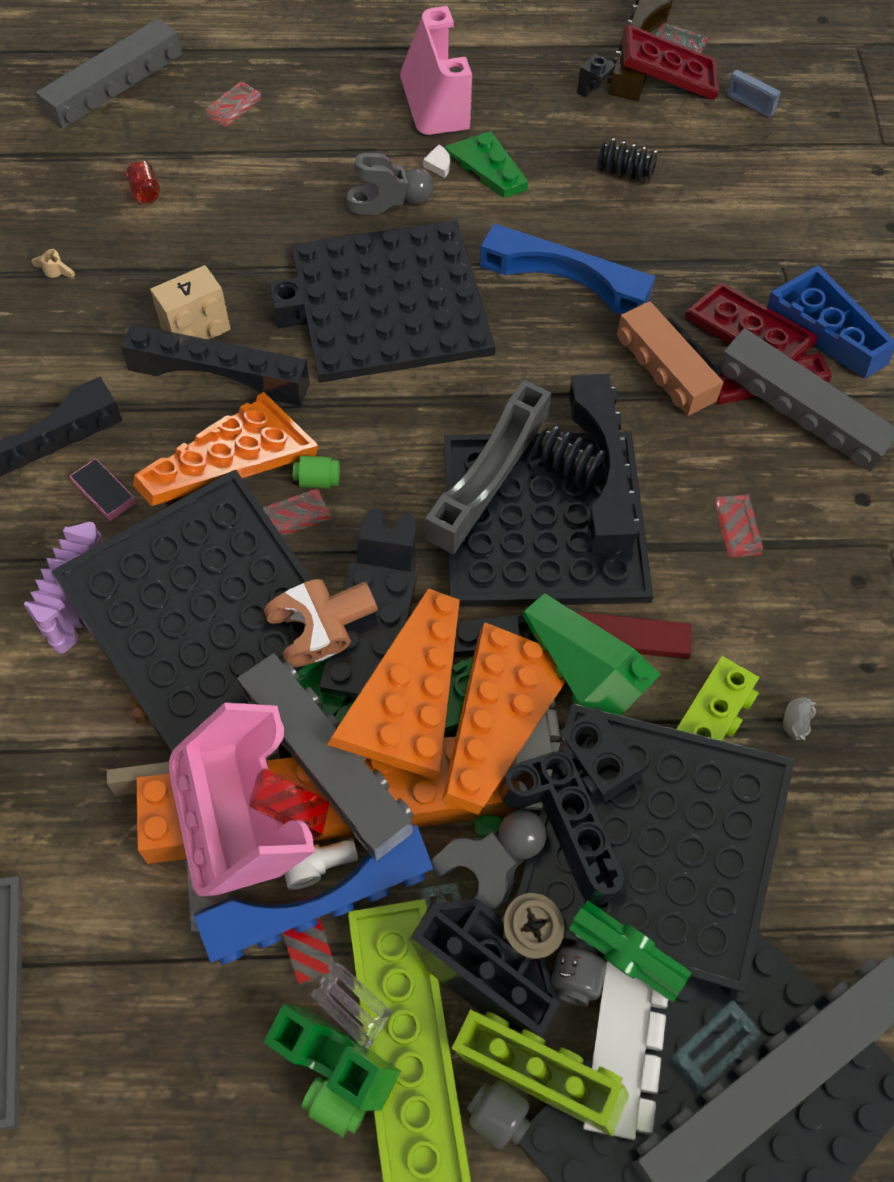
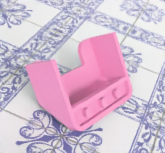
M224 703L171 753L169 775L191 881L195 892L199 896L220 895L280 877L315 852L312 833L304 821L291 820L282 826L280 812L267 807L276 803L274 794L255 801L259 789L272 785L271 777L261 780L264 768L268 770L265 758L277 749L284 737V725L281 722L278 706Z

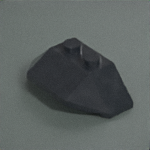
M479 899L431 904L409 938L426 970L485 1016L487 1012H491L509 1023L508 1027L521 1032L525 1029L543 1038L560 1004L557 991L553 989L545 959H527L520 953L513 952L512 946L503 937L504 926L501 921L502 917Z

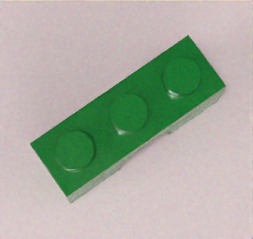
M283 1004L263 1042L291 1063L309 1067L329 1079L326 1087L358 1110L382 1111L401 1073V1070L304 1007Z

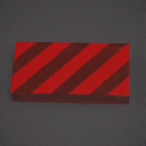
M264 768L257 774L249 807L283 824L291 820L304 821L311 831L313 839L316 840L323 834L330 801Z

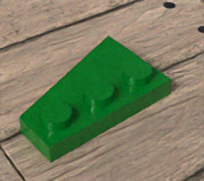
M491 131L444 146L450 160L452 158L456 159L461 163L460 167L466 172L471 170L480 177V182L501 197L506 198L528 190V180Z

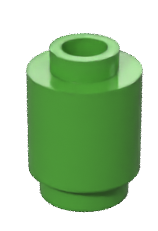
M300 456V462H294L293 480L299 481L300 488L331 489V486H339V460H332V457Z
M317 1076L310 1086L301 1108L309 1112V1118L342 1138L348 1130L355 1134L367 1110L355 1108L326 1087L329 1079L325 1080Z

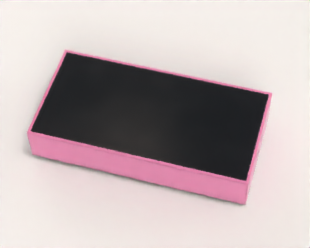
M96 458L70 475L72 483L109 521H112L136 504L134 496Z

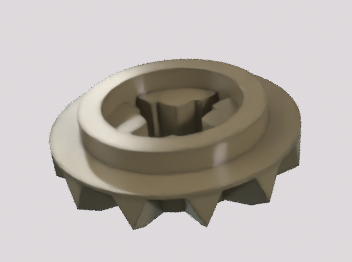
M526 893L518 896L507 905L506 912L501 919L504 926L503 937L508 940L513 952L520 953L527 959L544 958L552 954L559 947L564 936V921L559 908L552 900L541 894ZM527 916H530L532 921L538 920L541 922L545 920V924L536 930L537 937H534L532 932L520 931V928L528 922Z

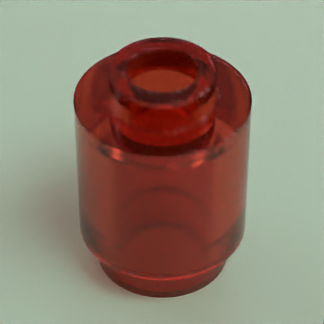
M144 161L132 163L126 170V176L133 196L145 204L156 201L159 196L160 186L153 167Z

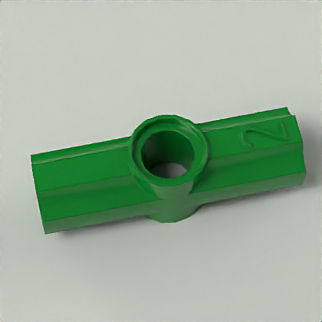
M588 900L581 907L569 928L575 936L604 954L603 958L632 979L638 978L672 1003H674L692 974L685 966L655 947L656 944L640 931L627 923L621 924Z

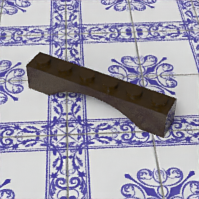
M636 0V5H633L630 20L627 21V24L650 33L657 27L667 23L673 0ZM622 35L619 51H616L614 57L615 70L607 78V83L611 84L609 95L639 101L647 74L624 66Z

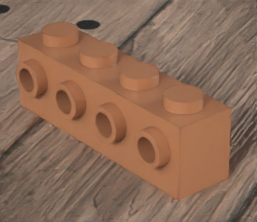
M651 301L621 315L617 331L619 341L628 347L635 355L637 362L649 371L656 384L662 386L677 407H680L689 416L717 402L723 381Z

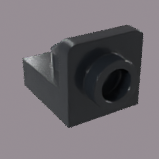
M594 54L580 67L577 94L586 98L593 90L598 89L601 82L615 70V63Z

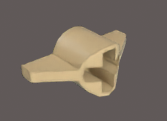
M49 249L43 255L33 258L31 261L33 266L42 268L44 274L48 277L54 278L61 274L71 278L75 276L74 271L62 263L55 249Z

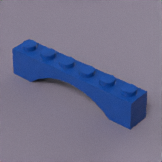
M495 223L483 241L480 250V267L505 276L537 272L568 278L596 293L612 312L621 315L649 302L656 277Z
M412 824L413 833L376 862L367 853L356 868L343 880L312 898L294 903L270 905L251 903L230 897L194 912V918L210 963L219 960L221 965L227 964L244 955L242 949L256 943L259 949L270 946L280 941V933L295 928L296 933L305 931L318 924L316 918L330 912L333 917L343 915L353 910V903L367 897L368 901L372 902L389 895V887L403 882L404 886L407 887L426 879L424 873L432 870L433 866L418 826Z

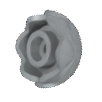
M800 697L790 701L785 711L783 729L794 740H805V736L811 732L810 721L816 714L814 707L816 702L811 701L807 697Z

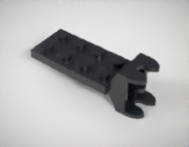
M380 508L370 510L362 521L358 536L357 563L350 562L343 591L366 582L378 611L344 625L351 643L345 650L326 658L319 686L322 693L357 698L409 619L417 582V573H415L417 564L415 550L416 524L410 513L406 512L397 520L396 527L391 531L383 528L384 517Z

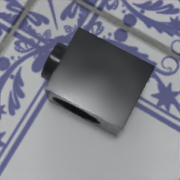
M299 278L270 282L278 328L307 324Z

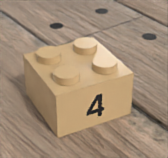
M206 265L150 289L162 330L204 339H211L231 330L222 288Z

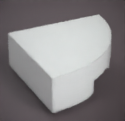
M438 145L423 159V167L445 178L449 173L450 167L448 152Z

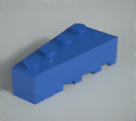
M819 265L770 292L767 308L818 335L814 347L865 379L889 365L894 352V339Z

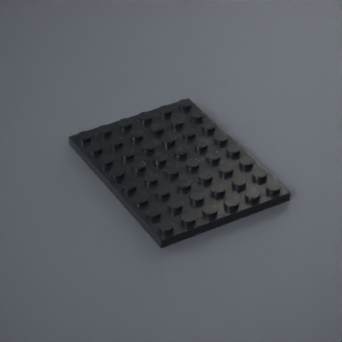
M759 932L757 934L745 993L689 977L674 1003L668 1000L667 1008L665 1009L650 1008L651 1012L666 1015L662 1051L647 1048L645 1050V1054L661 1058L657 1094L640 1092V1098L656 1102L653 1134L657 1133L660 1139L674 1129L669 1121L688 1106L695 1112L706 1103L701 1095L714 1084L722 1080L727 1086L738 1076L733 1069L752 1054L759 1060L768 1053L769 1050L764 1045L767 1041L783 1029L790 1035L800 1027L795 1021L798 1016L813 1005L818 1010H821L830 1002L808 978ZM872 1042L706 1182H848L894 1125V1061L876 1043ZM593 1056L584 1064L591 1069ZM547 1104L532 1119L531 1125L518 1145L550 1182H644L631 1163L640 1157L636 1148L651 1135L636 1132L635 1140L584 1130L583 1121Z

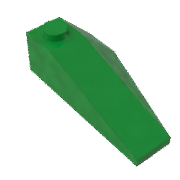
M545 593L522 613L523 618L541 648L550 653L557 665L554 670L558 677L566 680L574 694L571 699L576 705L592 709L598 707L601 711L621 716L661 675L634 648Z

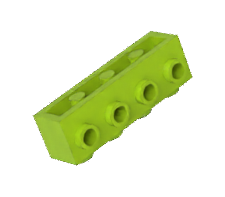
M721 656L676 730L721 741L725 735L733 738L743 719L737 716L742 707L749 711L759 694L753 688L760 677Z
M470 1009L452 1047V1050L462 1060L613 1137L629 1098V1093L621 1083L622 1077L601 1066L595 1071L583 1065V1058L565 1048H560L559 1052L544 1046L546 1041L540 1036L525 1029L520 1034L508 1028L509 1023L491 1012H487L486 1016H483Z

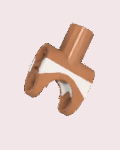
M316 579L293 587L271 600L265 606L264 614L267 621L273 624L284 621L286 623L295 621L305 624V629L301 636L294 640V643L288 646L282 653L284 661L287 660L293 667H300L322 661L345 650L350 645L351 640L344 625L376 612L378 608L366 582L330 596L325 583L322 580Z

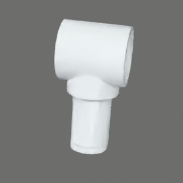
M353 838L322 847L319 844L314 845L315 852L284 874L288 889L299 890L312 886L321 880V875L326 874V869L358 861Z

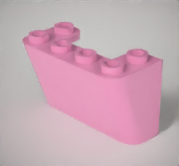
M448 6L434 7L423 12L400 71V78L415 126L419 132L425 135L470 129L472 72L466 57L448 59L449 28L454 27ZM460 67L463 70L461 72L454 73L450 71V68Z

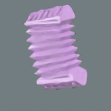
M86 522L72 527L65 526L63 532L66 540L58 539L62 549L52 548L56 558H46L50 569H41L44 580H35L39 591H31L30 593L34 601H25L24 603L25 608L43 637L48 638V643L53 646L57 653H64L75 645L78 640L75 628L83 627L79 621L81 618L53 578L51 571L103 543L102 535L93 522Z

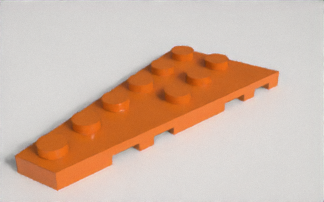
M263 392L257 396V400L254 403L242 405L239 412L234 416L227 415L197 434L195 441L189 445L183 443L178 446L176 453L169 458L161 457L136 473L133 486L151 506L190 495L235 469L241 478H245L299 461L300 456H316L319 445Z
M428 588L327 743L328 746L431 779L438 775L442 757L459 599Z
M484 622L478 635L442 802L479 814L563 687L566 680L558 677L554 670L557 665L550 653L543 650L539 643Z

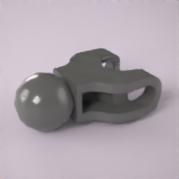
M360 153L356 156L354 170L360 180L369 183L352 187L348 191L346 205L356 214L378 215L394 205H403L404 199L408 203L415 205L424 203L433 192V180L425 170L420 168L409 169L405 172L403 166L394 165L382 153Z
M525 809L514 810L501 821L498 831L491 832L484 839L480 837H465L450 842L431 860L432 871L439 877L453 872L460 866L468 867L475 873L479 881L478 894L474 899H479L495 911L511 898L515 869L524 861L523 859L534 857L544 847L547 837L545 825L534 812Z

